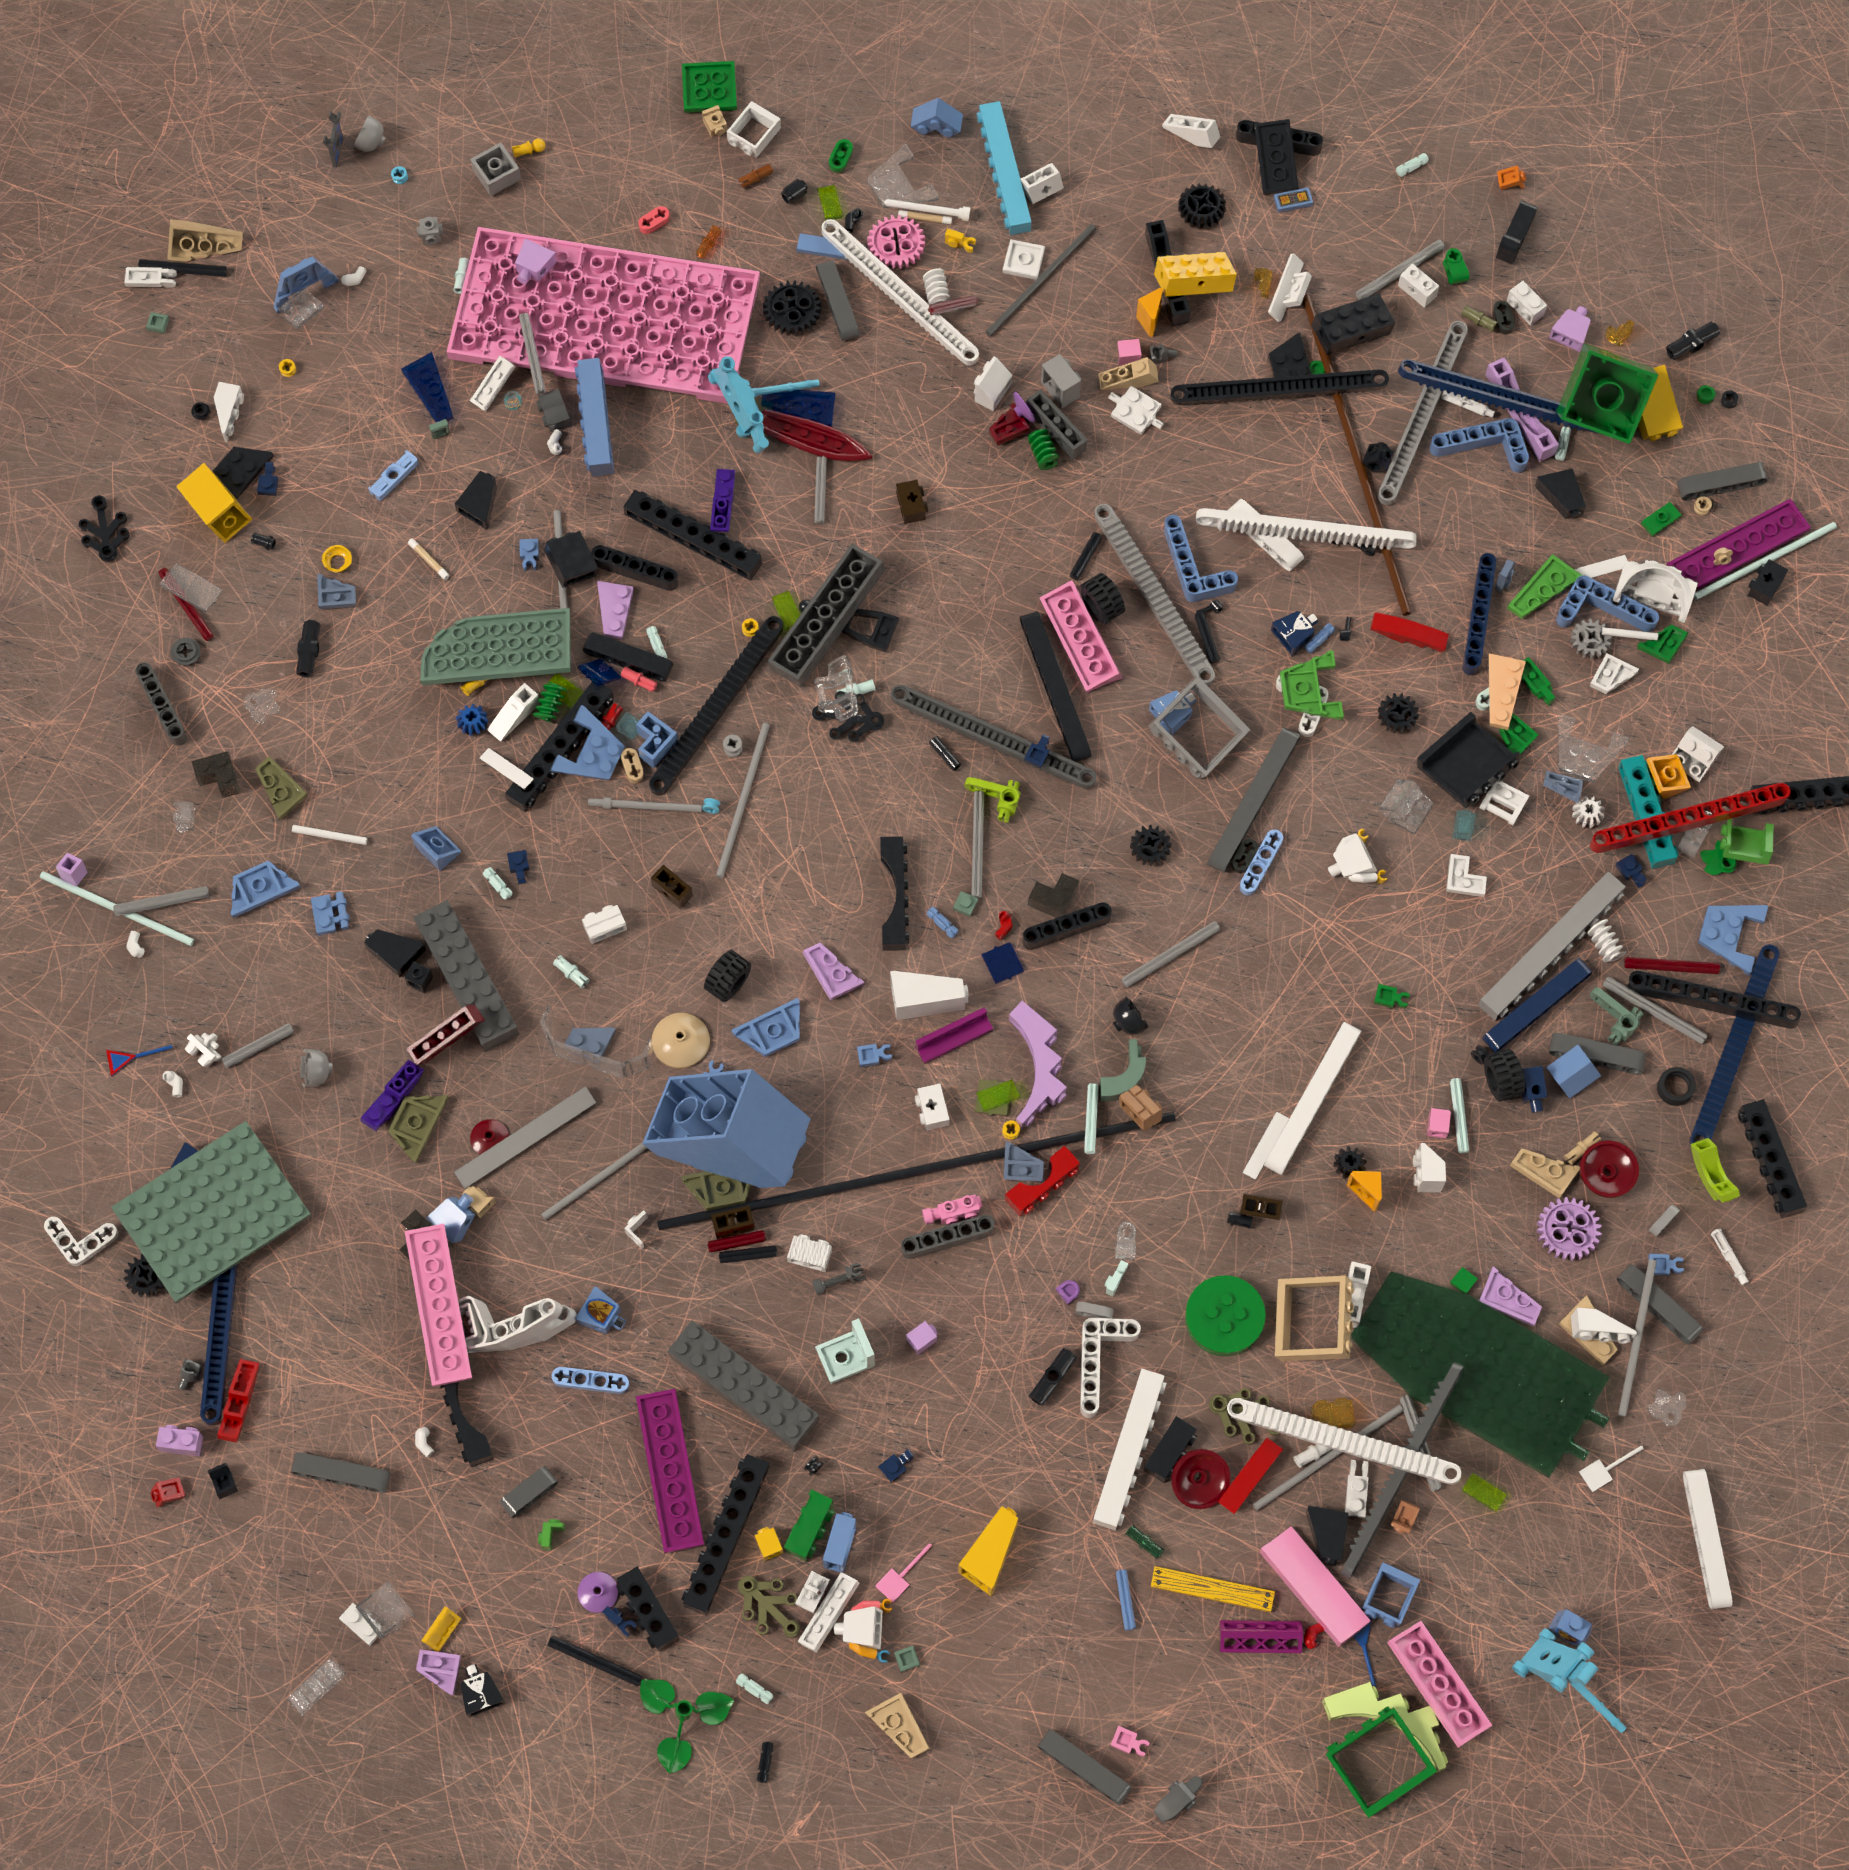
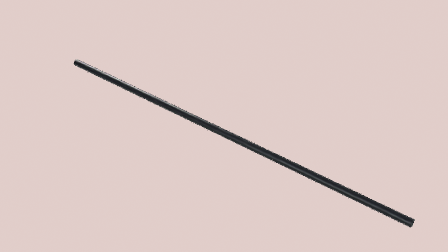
M1174 1112L1162 1114V1120L1155 1125L1176 1121ZM1134 1120L1096 1128V1138L1141 1128ZM1085 1130L1015 1146L1028 1153L1085 1140ZM1005 1147L749 1201L734 1206L657 1221L658 1229L660 1231L712 1220L711 1214L748 1205L750 1210L754 1211L1005 1157Z

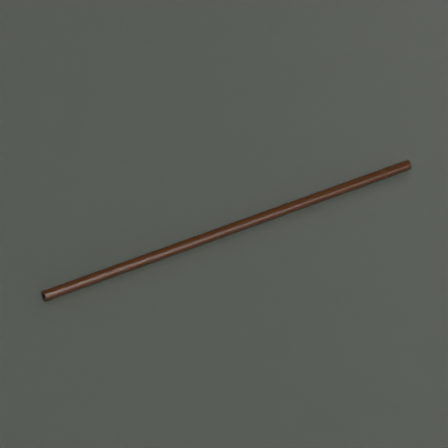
M1305 294L1303 304L1311 326L1316 312L1310 294ZM1311 326L1325 373H1335L1330 356L1326 355ZM1332 394L1374 527L1385 529L1365 465L1362 463L1363 459L1342 394ZM1384 546L1382 549L1383 556L1402 615H1410L1411 609L1392 550H1388Z

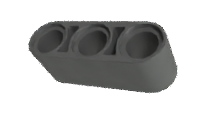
M544 1466L506 1494L499 1503L511 1518H515L558 1484V1480L547 1466Z

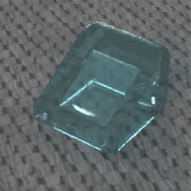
M626 712L616 725L617 731L633 740L637 735L636 724L639 721L629 712Z

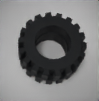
M1099 573L1081 584L1080 590L1085 605L1090 613L1102 624H1107L1125 612V604L1120 591L1105 574Z
M727 951L715 962L705 979L704 989L723 1003L730 1000L748 978L751 963L735 951Z
M1510 1049L1486 1055L1484 1059L1485 1076L1490 1091L1496 1100L1502 1102L1524 1095V1074L1515 1053Z

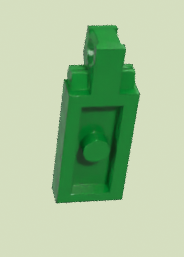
M1527 657L1523 660L1526 662L1521 680L1539 700L1542 698L1549 706L1555 702L1556 698L1552 694L1551 683L1534 662Z

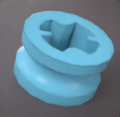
M398 166L392 169L391 176L396 184H404L408 180L407 171L404 167Z
M712 798L704 799L703 811L711 814L719 813L720 801Z

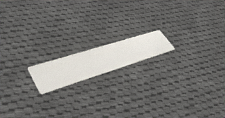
M1623 555L1574 570L1582 576L1585 575L1593 578L1623 569L1627 558Z
M490 748L480 757L481 760L523 789L533 781L532 777Z
M1276 1112L1243 1171L1244 1174L1253 1179L1257 1178L1289 1120L1288 1117Z

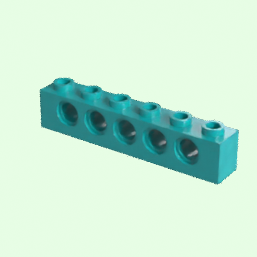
M1643 755L1622 759L1618 769L1635 820L1664 814L1665 812H1662L1660 807V796L1656 795L1654 790V779L1650 778V769ZM1634 775H1638L1642 779L1638 780L1634 777ZM1639 792L1646 793L1647 797L1641 796ZM1645 809L1652 810L1653 814L1647 813ZM1672 834L1643 842L1652 869L1675 863L1678 857V850L1676 846H1673ZM1657 843L1663 844L1665 848L1658 847Z

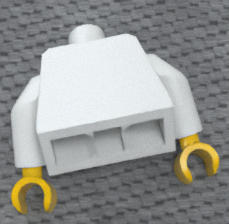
M1360 829L1358 834L1342 838L1336 848V852L1333 854L1337 863L1328 867L1331 876L1335 877L1342 873L1344 878L1351 882L1369 883L1377 881L1383 884L1388 878H1381L1380 875H1384L1386 871L1380 870L1377 874L1375 873L1377 869L1364 844L1369 836H1361L1365 830Z

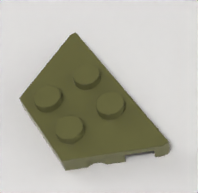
M448 1095L405 1097L388 1130L391 1137L415 1164H417L449 1099Z
M706 1171L681 1176L684 1185L706 1211L746 1203L751 1187L750 1184Z

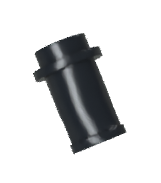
M254 532L251 537V544L265 547L266 550H273L276 545V539H273V536L267 537Z
M1229 1211L1227 1223L1230 1226L1237 1225L1250 1229L1253 1217L1238 1214L1236 1211Z

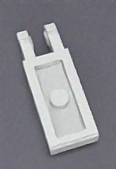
M127 267L124 284L126 287L163 286L165 288H172L176 286V281L162 278L163 276L174 278L177 276V272L173 269Z
M1351 1460L1350 1472L1347 1478L1345 1512L1349 1513V1517L1365 1518L1369 1478L1367 1477L1368 1462L1364 1461L1362 1464V1476H1354L1356 1460Z

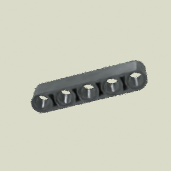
M834 260L816 265V271L841 340L844 341L860 336Z
M1756 462L1683 477L1677 481V486L1682 500L1686 501L1760 486L1768 481V477L1763 463Z
M148 663L138 664L135 669L136 675L171 743L176 746L183 745L187 740V735L155 672ZM144 672H149L146 676H142ZM152 687H157L154 691H149ZM160 702H165L162 706H157ZM168 717H173L172 720L165 721ZM181 732L180 735L173 736L175 733Z
M1562 1033L1552 1034L1549 1054L1552 1056L1561 1057L1578 1044L1595 1066L1636 1075L1643 1073L1646 1054L1642 1051Z
M982 1215L906 1237L901 1243V1253L907 1259H914L989 1237L994 1231V1220L989 1215ZM982 1223H988L991 1227L985 1230L982 1229L980 1225ZM964 1228H969L972 1233L964 1235L961 1231ZM944 1234H951L953 1238L947 1241L942 1236ZM926 1239H931L934 1241V1244L926 1246L923 1242ZM911 1244L915 1249L910 1252L906 1251L905 1246Z
M1629 1264L1616 1280L1639 1303L1641 1302L1646 1275L1636 1266ZM1654 1282L1652 1283L1647 1310L1681 1341L1690 1345L1703 1332L1702 1326Z
M301 1452L295 1453L290 1473L297 1476L378 1493H386L391 1472L383 1469Z
M1051 1729L1047 1731L1037 1746L1042 1752L1119 1806L1122 1805L1132 1790L1129 1784Z

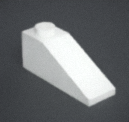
M1170 114L1162 124L1164 129L1200 147L1212 148L1220 138L1216 121L1212 119Z

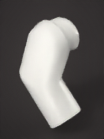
M359 266L355 274L342 276V284L346 286L359 285L367 270Z
M557 429L553 431L547 442L550 452L554 455H559L562 452V446L558 442L562 432Z
M165 1071L163 1073V1080L173 1087L172 1096L176 1098L182 1097V1078L173 1071Z
M422 1427L415 1433V1446L428 1458L433 1454L434 1450L426 1443L427 1437L430 1434L429 1429Z

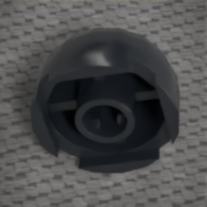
M1127 996L1115 1005L1113 1009L1115 1021L1112 1023L1119 1032L1123 1030L1128 1035H1137L1149 1028L1146 1020H1142V1014Z

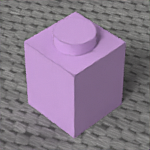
M66 853L56 866L61 879L74 886H77L88 873L83 861L69 853Z
M924 1321L906 1334V1340L917 1355H919L937 1342L936 1335L938 1332L932 1324L928 1325Z

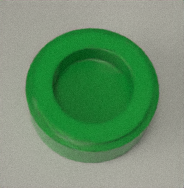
M1316 360L1309 364L1311 374L1325 373L1321 361Z
M1703 385L1698 389L1696 398L1702 404H1710L1713 402L1716 393L1711 386Z

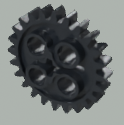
M787 280L786 285L780 282L779 288L773 286V291L769 290L768 296L764 297L763 315H765V321H769L770 327L774 326V331L781 329V334L788 331V336H790L791 332L794 331L795 335H798L799 330L804 334V328L811 330V324L816 325V320L820 319L821 301H819V295H815V289L810 290V285L803 287V282L799 285L796 284V280H794L793 284H790Z

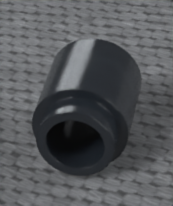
M795 179L783 188L781 192L783 200L787 204L795 203L807 194V184L803 180Z

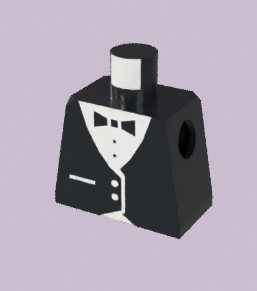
M477 1664L465 1668L468 1679L460 1683L465 1712L468 1718L505 1704L502 1695L488 1672L480 1674Z

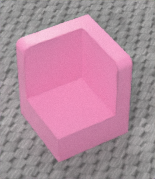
M1139 339L1118 341L1119 366L1141 359Z
M1431 1108L1428 1118L1427 1136L1447 1138L1450 1125V1110Z

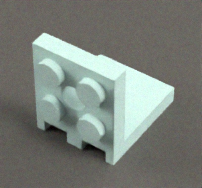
M859 1318L851 1321L852 1332L815 1346L830 1384L875 1366L874 1352ZM839 1353H844L847 1356V1360L840 1363L836 1360V1356Z

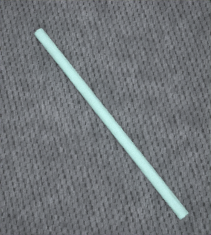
M1832 522L1703 588L1694 594V599L1698 600L1759 569L1761 564L1765 565L1769 559L1774 561L1837 528L1836 523Z
M41 872V879L114 911L113 906L116 905L115 903L49 873ZM135 912L123 915L189 946H192L194 943L193 938Z

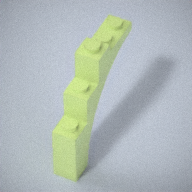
M1370 1682L1328 1696L1322 1700L1329 1721L1344 1717L1376 1719L1380 1716L1378 1714L1379 1711L1387 1706L1390 1709L1394 1707L1429 1757L1437 1772L1443 1771L1448 1763L1444 1751L1441 1752L1438 1744H1440L1437 1732L1432 1730L1438 1727L1440 1720L1430 1706L1408 1713L1407 1710L1410 1709L1406 1698H1402L1401 1693L1377 1701V1698H1379L1378 1691L1375 1686L1372 1687ZM1393 1716L1384 1721L1402 1730Z

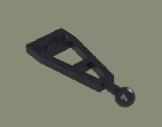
M805 599L799 603L798 608L801 613L810 603V600ZM857 609L841 632L870 648L887 652L899 622V617L881 611ZM854 616L878 619L870 639L849 628Z

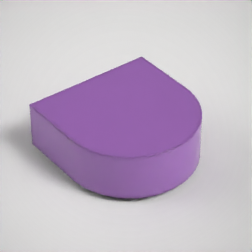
M1067 1280L1059 1285L1056 1291L1069 1305L1078 1297L1080 1289L1075 1281Z

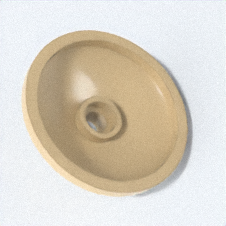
M674 1013L666 1016L657 1024L652 1035V1047L656 1057L663 1064L676 1069H685L698 1064L705 1057L710 1046V1036L706 1025L698 1017L688 1013ZM682 1034L684 1036L683 1038L678 1039L677 1035Z

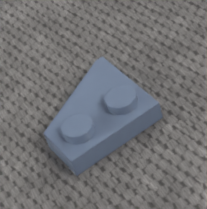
M1507 559L1500 572L1495 591L1502 593L1504 587H1509L1515 572V562Z
M317 574L319 609L357 606L355 586L343 584L336 579L331 580L325 578L322 574Z
M1546 770L1543 786L1579 803L1583 780Z
M613 1027L573 1028L564 1047L600 1063L616 1029Z
M1005 1142L1004 1179L1043 1182L1044 1162L1012 1143Z

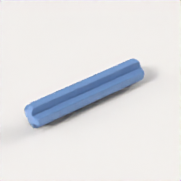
M1118 1570L1116 1571L1124 1629L1134 1630L1136 1626L1127 1571Z

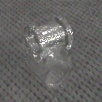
M1123 1222L1118 1228L1115 1260L1135 1261L1136 1228L1131 1222ZM1125 1229H1129V1230H1128V1231H1129V1235H1128V1236H1125V1233H1124Z

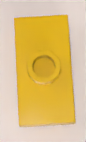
M444 1607L421 1641L435 1652H439L462 1618L449 1608Z

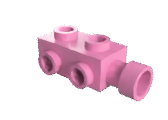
M975 1194L967 1195L960 1199L938 1204L937 1208L922 1209V1214L926 1225L934 1223V1220L940 1219L942 1225H951L964 1218L968 1220L977 1217L980 1214L982 1202L980 1196Z

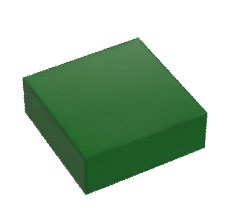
M1461 1267L1450 1281V1284L1466 1295L1478 1278Z

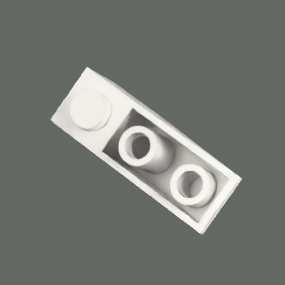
M219 382L214 395V401L222 435L225 442H228L229 436L233 435V424L238 419V408L244 401V394L238 385Z
M524 683L509 698L487 730L501 742L540 704L538 702V694Z
M1577 1308L1571 1315L1573 1338H1580L1583 1341L1592 1339L1599 1340L1600 1342L1617 1341L1621 1344L1631 1342L1637 1334L1635 1330L1597 1309Z

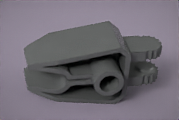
M1194 1776L1185 1784L1182 1781L1180 1783L1175 1781L1168 1788L1170 1792L1159 1801L1154 1811L1161 1822L1175 1818L1184 1809L1188 1811L1196 1804V1796L1194 1794L1203 1786L1202 1778Z

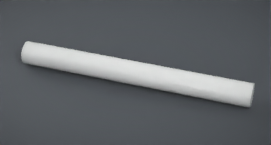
M298 825L292 826V832L362 845H367L368 842L366 837Z

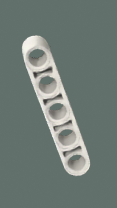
M1243 499L1238 500L1227 510L1259 514ZM1246 530L1244 531L1287 571H1291L1304 559L1301 551L1283 535L1279 538L1276 534L1270 537L1269 533L1263 536L1262 532L1256 535L1254 531L1251 534H1248Z

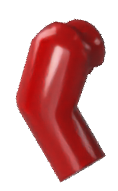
M1007 911L1000 912L998 916L1001 927L996 931L995 936L999 940H1002L1013 928L1012 917Z

